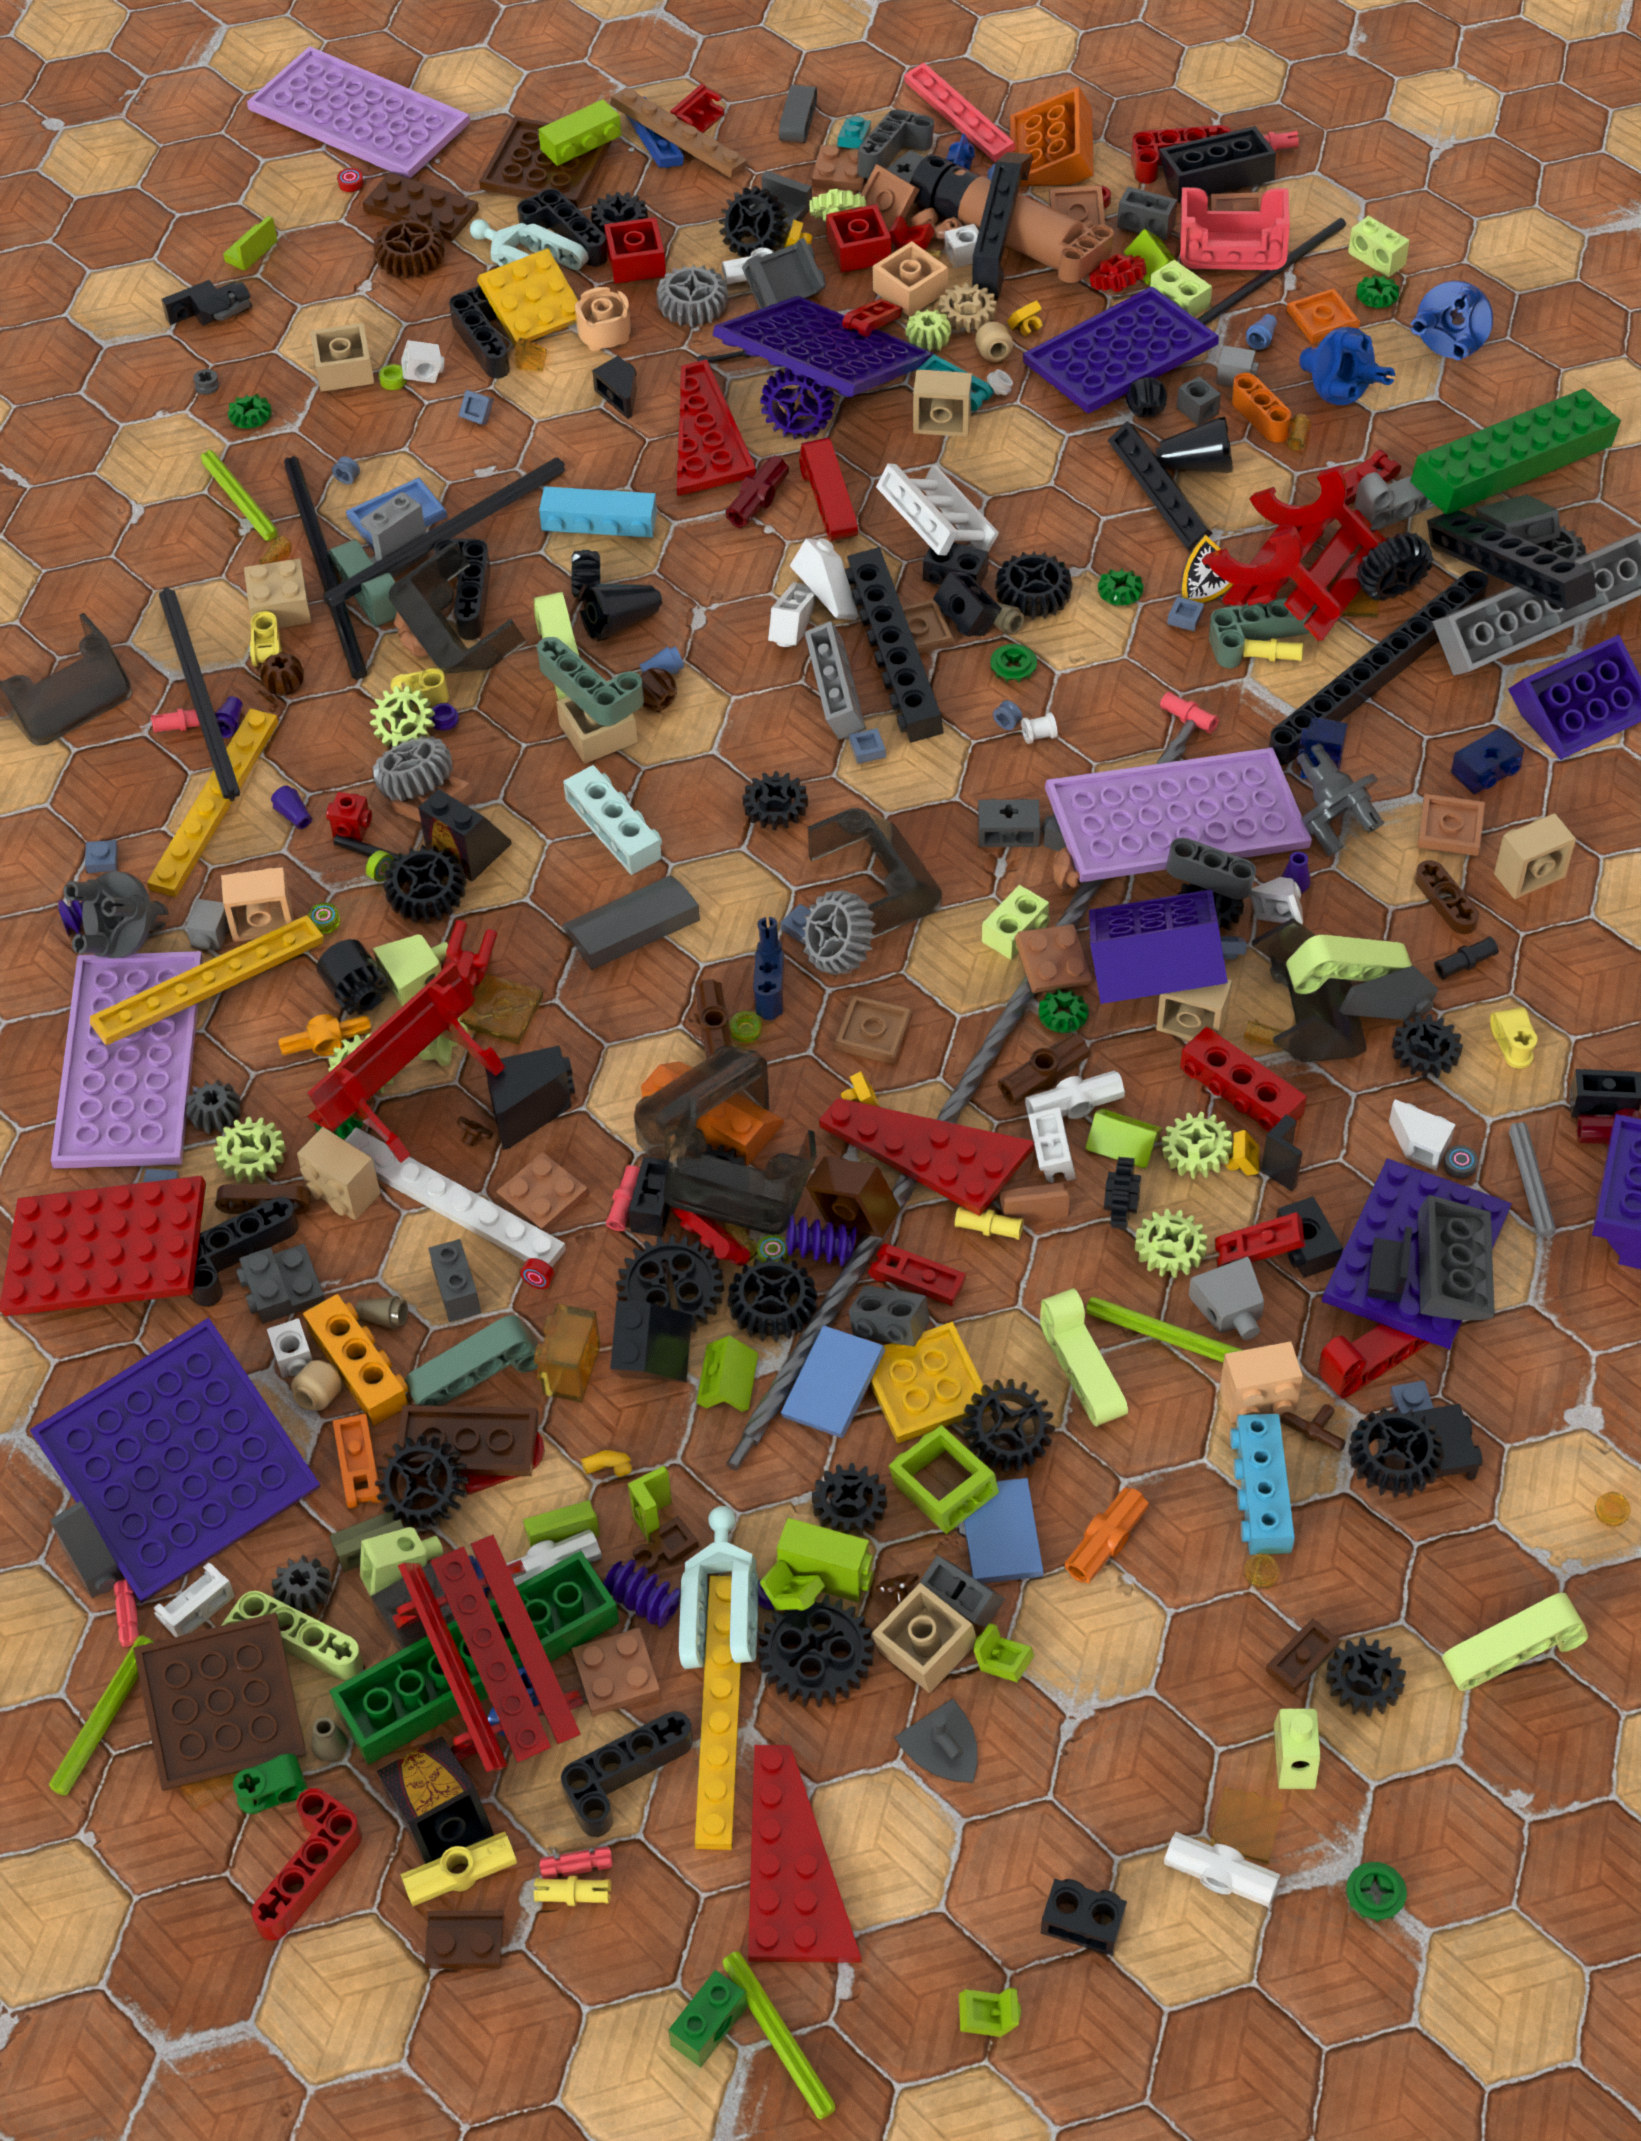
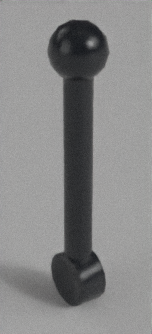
M743 349V351L711 357L701 355L697 358V361L707 359L709 363L741 356L749 358L751 355L746 354L745 349Z

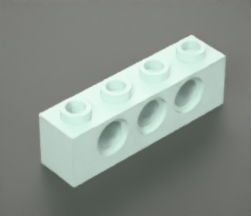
M592 765L563 781L566 801L631 875L662 859L660 847L662 839L655 829L651 830L646 825L642 814L630 807L626 796L621 791L617 792L614 789L611 780L605 773L601 774Z

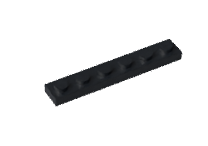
M1127 421L1108 439V442L1186 549L1192 552L1204 534L1210 537L1213 532L1134 425Z

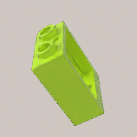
M942 1425L934 1431L925 1434L916 1445L905 1453L899 1454L888 1465L894 1486L945 1534L953 1530L999 1493L995 1473ZM944 1451H947L972 1476L938 1501L912 1476Z

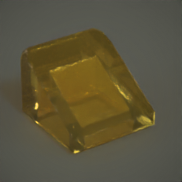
M519 337L515 351L516 370L543 371L547 349Z

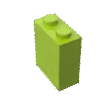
M787 1518L777 1545V1561H785L793 1576L819 1575L825 1585L821 1592L858 1603L862 1592L870 1590L874 1571H871L874 1555L869 1554V1540Z

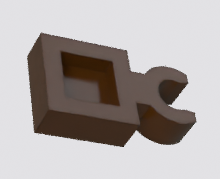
M677 1516L650 1533L652 1544L637 1546L633 1550V1557L635 1561L643 1556L650 1557L651 1559L643 1564L644 1567L648 1568L647 1574H650L658 1568L659 1561L665 1559L669 1565H672L698 1548V1540L681 1518Z

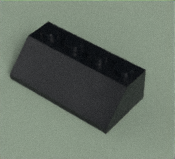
M1256 126L1159 149L1168 190L1175 199H1178V203H1181L1182 187L1200 188L1209 196L1211 194L1239 190L1247 186L1261 185L1264 182L1275 180L1276 152Z

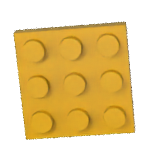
M548 248L478 275L477 282L514 347L577 323L575 304L579 301Z
M953 1322L924 1331L915 1347L896 1343L884 1345L885 1352L872 1377L870 1386L897 1444L932 1432L940 1425L946 1427L960 1422L964 1417L969 1416L964 1409L967 1404H973L971 1397L974 1393L982 1395L981 1388L983 1383ZM987 1406L983 1413L991 1411L990 1407Z

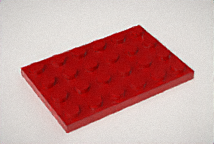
M201 1175L17 1198L0 1301L1 1313L4 1316L192 1295L206 1181Z

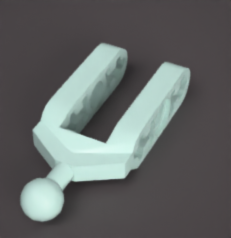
M476 219L470 225L469 231L472 237L477 240L487 238L492 241L491 261L497 263L500 267L529 256V254L515 248L519 243L535 253L548 248L557 263L573 270H579L589 259L587 251L580 244L533 223L529 225L520 223L498 231L491 229L484 219Z
M726 1506L714 1508L708 1517L709 1526L715 1531L714 1543H711L685 1562V1572L681 1579L679 1657L684 1669L701 1668L705 1665L708 1615L707 1574L732 1571L730 1651L732 1659L735 1663L753 1662L756 1659L758 1625V1575L756 1559L751 1553L728 1543V1534L734 1527L736 1519L732 1509Z

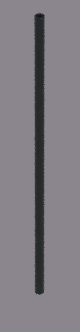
M1339 218L1290 252L1283 267L1276 270H1265L1198 317L1197 320L1205 326L1343 229L1346 226L1345 220Z

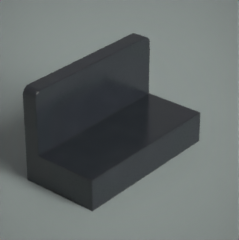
M1286 1114L1266 1136L1261 1172L1290 1191H1293L1297 1186L1302 1151L1293 1146L1297 1121Z
M1405 1226L1401 1242L1374 1237L1366 1297L1401 1302L1408 1275L1412 1227Z

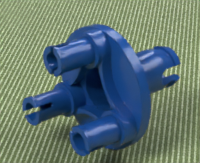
M1458 280L1446 281L1432 288L1424 296L1419 305L1417 315L1410 324L1414 326L1410 329L1413 334L1420 335L1423 342L1435 353L1455 360H1462L1463 357L1470 356L1482 347L1489 338L1493 327V310L1486 295L1473 284Z
M1339 327L1332 330L1324 337L1318 348L1308 347L1304 349L1299 359L1301 369L1312 373L1314 387L1319 396L1324 401L1334 405L1353 403L1362 396L1369 384L1376 382L1390 385L1394 381V379L1386 378L1387 375L1395 376L1394 369L1378 366L1375 363L1371 337L1357 328Z

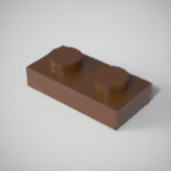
M1312 1618L1267 1664L1266 1672L1294 1694L1330 1657L1335 1649L1339 1647L1341 1640Z

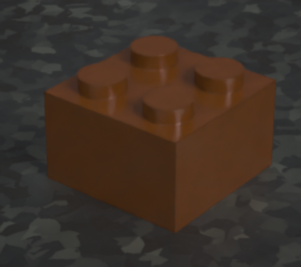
M824 1156L805 1185L825 1222H832L835 1230L838 1229L840 1224H845L847 1232H850L856 1226L857 1234L883 1238L901 1209L880 1168L870 1162L861 1163L849 1161L845 1158L837 1159Z

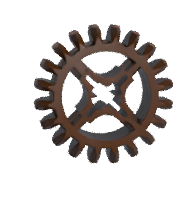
M412 217L409 220L401 218L400 222L397 223L391 221V225L383 226L382 231L377 232V237L374 239V256L381 269L386 270L387 274L394 273L396 278L404 275L406 279L413 275L417 278L418 274L421 273L427 275L428 270H436V265L442 263L445 253L444 238L438 227L433 226L431 221L424 223L422 218L417 221L413 220Z

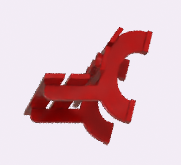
M1343 465L1320 472L1317 479L1321 485V495L1316 501L1308 505L1293 506L1281 502L1274 495L1276 493L1274 487L1256 492L1250 497L1249 500L1254 508L1265 519L1279 526L1250 564H1244L1235 560L1226 548L1206 554L1201 560L1203 565L1208 564L1219 577L1233 584L1222 599L1224 605L1244 606L1247 602L1251 606L1257 603H1270L1277 597L1276 593L1289 581L1288 577L1290 576L1297 586L1283 605L1298 620H1303L1316 603V608L1303 626L1318 641L1324 640L1361 588L1356 574L1358 572V565L1363 562L1362 558L1369 554L1370 549L1377 547L1378 543L1386 541L1377 529L1369 530L1372 524L1358 509L1351 511L1345 504L1347 483L1342 473L1345 470ZM1336 519L1342 526L1311 568L1307 570L1300 561L1312 550L1314 542L1324 534L1323 530L1326 526ZM1358 544H1360L1361 546H1360V548L1358 549V551L1355 553V555H1354V556L1352 557V559L1349 561V563L1347 564V566L1344 568V570H1343V571L1341 572V574L1338 576V578L1336 579V581L1333 583V585H1332V586L1330 587V589L1327 591V590H1326L1327 586L1330 584V582H1331V581L1333 580V578L1336 576V574L1338 573V571L1341 569V567L1344 565V563H1345V562L1347 561V559L1350 557V555H1351L1352 552L1355 550V548L1358 546Z
M451 962L307 1092L316 1108L307 1116L310 1121L326 1128L330 1132H334L352 1116L373 1128L386 1141L385 1144L397 1161L402 1163L411 1154L399 1137L382 1123L366 1103L376 1092L439 1035L465 1047L479 1063L495 1076L505 1068L494 1049L489 1047L486 1051L483 1050L457 1020L473 1005L476 999L463 979L460 978V972L454 962Z
M494 1535L470 1543L483 1572L484 1578L478 1579L464 1546L430 1561L444 1592V1595L439 1598H435L420 1563L404 1562L398 1565L412 1601L396 1608L398 1614L392 1616L397 1630L417 1621H422L469 1730L453 1738L454 1746L450 1749L458 1761L479 1753L486 1772L508 1767L495 1737L496 1734L504 1731L515 1759L519 1763L551 1748L538 1715L544 1713L554 1738L559 1745L581 1735L571 1710L584 1705L579 1690L563 1694L513 1580L526 1574V1569L521 1559L509 1565L506 1564ZM487 1587H489L540 1705L533 1706L483 1591ZM448 1604L500 1723L493 1726L488 1721L440 1608Z

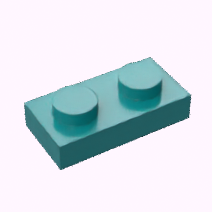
M860 116L846 118L838 135L837 147L859 149V146L869 136L871 121L865 120Z

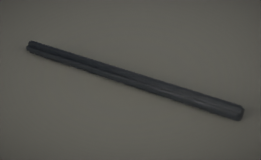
M296 456L287 457L284 460L285 469L319 576L326 592L339 583L299 459ZM344 601L336 607L330 608L351 676L357 680L366 677L367 671Z
M558 457L553 458L323 594L324 603L330 608L336 607L361 592L362 583L385 573L391 574L434 549L438 541L453 538L565 471L564 462Z
M165 587L163 588L164 591L159 593L160 602L224 799L235 801V797L240 796L239 786L175 590Z

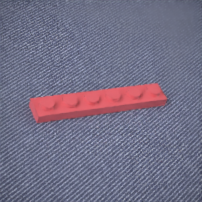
M924 62L904 74V81L910 88L962 134L965 133L966 137L994 162L1005 153L1016 150L1015 142Z

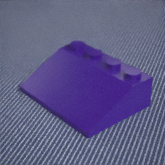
M1616 635L1530 675L1508 689L1521 716L1560 760L1641 722V676L1620 635Z

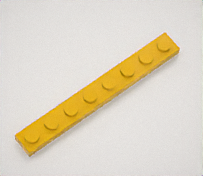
M250 708L226 748L239 790L279 723L277 715ZM214 770L148 879L147 885L149 890L177 897L233 802L223 798Z
M308 915L303 916L91 1015L90 1025L107 1046L323 944L324 936Z
M710 1576L695 1849L732 1850L741 1663L734 1662L730 1651L732 1576Z

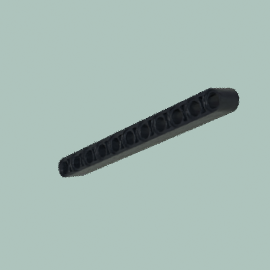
M1475 570L1466 572L1274 727L1270 734L1269 748L1274 749L1279 764L1286 765L1292 762L1440 640L1432 621L1484 599L1488 585L1487 576Z

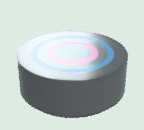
M1462 1145L1451 1147L1444 1159L1446 1172L1452 1177L1459 1179L1472 1176L1478 1164L1477 1154L1471 1148Z

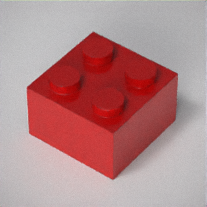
M877 204L826 214L827 241L841 273L872 267L891 255V236Z
M656 217L604 224L607 254L614 284L665 277V252Z

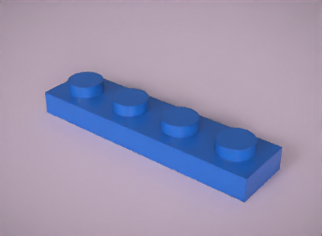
M626 115L659 168L683 165L684 156L677 145Z

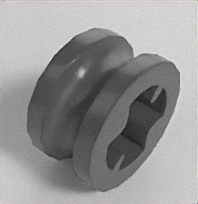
M203 369L194 374L193 380L197 393L210 395L218 390V375L215 371Z

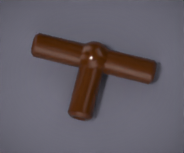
M1324 1404L1311 1422L1290 1412L1282 1414L1281 1423L1304 1434L1308 1440L1318 1441L1338 1452H1341L1345 1447L1346 1441L1323 1429L1335 1413L1331 1405Z

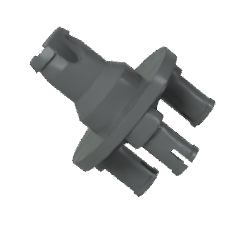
M1319 743L1311 747L1319 761V766L1314 767L1305 753L1297 757L1298 764H1301L1304 774L1313 786V799L1317 804L1314 809L1301 818V821L1310 835H1315L1326 852L1327 857L1344 847L1329 825L1335 817L1351 810L1360 821L1364 831L1368 833L1376 830L1385 822L1382 821L1370 802L1372 798L1367 791L1378 781L1375 774H1370L1353 782L1350 775L1338 770L1330 755Z
M111 871L102 874L96 880L91 879L86 882L68 881V885L64 886V896L68 901H84L82 919L86 935L77 934L72 941L73 950L78 954L94 953L99 957L126 958L136 953L142 947L149 931H158L166 926L164 922H155L157 915H169L166 906L158 901H150L144 885L130 873Z

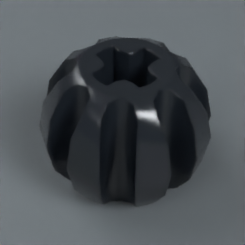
M1142 377L1133 382L1128 388L1126 402L1134 415L1140 418H1152L1164 410L1167 402V391L1163 383L1154 377Z

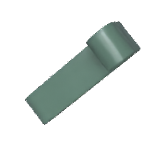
M356 539L329 549L332 564L343 581L373 564ZM385 573L362 583V591L354 595V598L374 627L394 620L396 612L402 610L398 589L390 573Z
M1287 598L1276 599L1267 604L1257 603L1251 606L1245 604L1244 606L1238 605L1215 610L1210 619L1209 641L1216 661L1225 668L1239 666L1243 658L1245 639L1265 641L1271 640V638L1278 639L1309 634L1310 632L1303 624L1316 608V603L1303 620H1298L1283 605Z
M546 637L538 642L537 651L540 671L598 724L612 726L643 706L642 678L636 672H623L607 682L560 639Z
M509 1315L490 1324L413 1370L407 1375L405 1382L415 1405L442 1406L509 1365H512L521 1373H527L540 1367L544 1363L545 1357L532 1330L518 1316Z

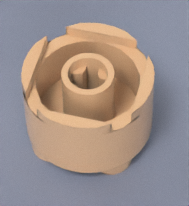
M597 287L584 292L581 295V300L575 304L579 338L592 351H600L603 348L626 344L629 341L631 323L629 302L625 294L618 291V294L610 292L608 287Z

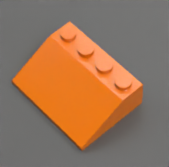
M1079 86L1010 115V139L1015 142L1016 149L1011 153L1033 155L1028 180H1021L1020 186L1072 185L1094 175L1092 107Z

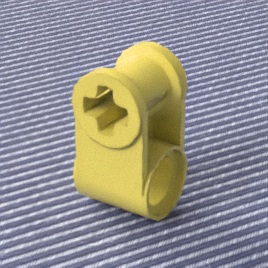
M269 611L258 612L251 618L250 655L253 667H257L259 663H265V660L270 655L282 652L276 616Z
M429 668L410 674H400L390 682L392 691L394 686H398L403 692L402 683L405 684V687L410 686L413 693L419 690L423 694L422 699L427 698L431 702L427 708L434 707L440 703H446L449 699L445 675L443 671L437 668ZM413 702L414 712L416 710H419V707L416 703Z
M1519 1007L1491 1013V1031L1500 1046L1507 1064L1517 1069L1529 1067L1534 1058L1532 1050L1536 1047L1538 1038L1530 1023L1526 1009Z

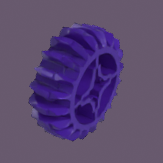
M785 368V373L779 369L776 371L775 377L770 376L768 378V385L763 386L762 393L764 395L761 396L760 403L764 404L761 411L762 414H768L766 424L775 423L773 427L774 432L781 428L783 429V437L787 436L790 432L793 433L794 440L798 438L799 433L806 439L809 437L810 432L816 436L820 428L824 429L827 426V420L831 419L833 415L831 410L835 406V402L830 400L833 398V391L827 390L828 387L816 384L812 378L794 375L791 369ZM789 385H799V387H797L796 389H782L783 387ZM807 389L813 393L816 400L809 396ZM801 394V398L799 400L801 403L797 406L796 410H794V402L795 400H797L798 395ZM779 405L787 410V415L781 410ZM801 415H804V416H807V417H809L810 415H812V417L807 418V419H796L798 416H801Z

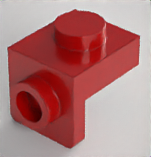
M902 216L896 217L889 231L891 240L895 243L898 250L911 241L924 250L928 247L935 233L931 223L908 227Z

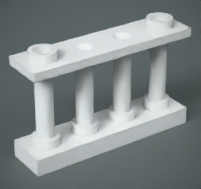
M887 464L876 488L937 555H947L954 541H970L975 548L988 551L989 553L999 532L937 465H932L925 479H909L896 464Z

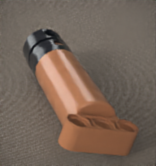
M935 154L927 155L919 163L910 184L920 189L913 203L926 209L934 208L938 215L947 219L955 217L961 221L963 226L975 224L979 231L991 180ZM1018 193L1005 246L1058 270V277L1062 281L1075 283L1096 269L1101 261L1110 258L1114 230L1106 225L1093 226V223L1089 220L1082 223L1075 218Z

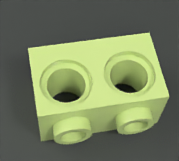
M1368 215L1351 228L1348 253L1389 278L1406 265L1410 240Z
M1176 260L1169 262L1151 274L1150 287H1154L1193 317L1210 307L1212 286Z
M1018 885L982 923V942L1012 960L1019 952L1014 938L1018 932L1047 927L1050 921L1048 916L1049 902L1023 886Z

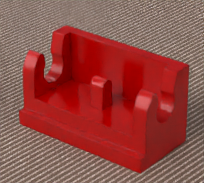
M700 84L670 110L671 114H674L685 123L694 126L702 133L707 131L725 115L724 108L713 102V100L719 102L722 99L721 96L706 88V85Z

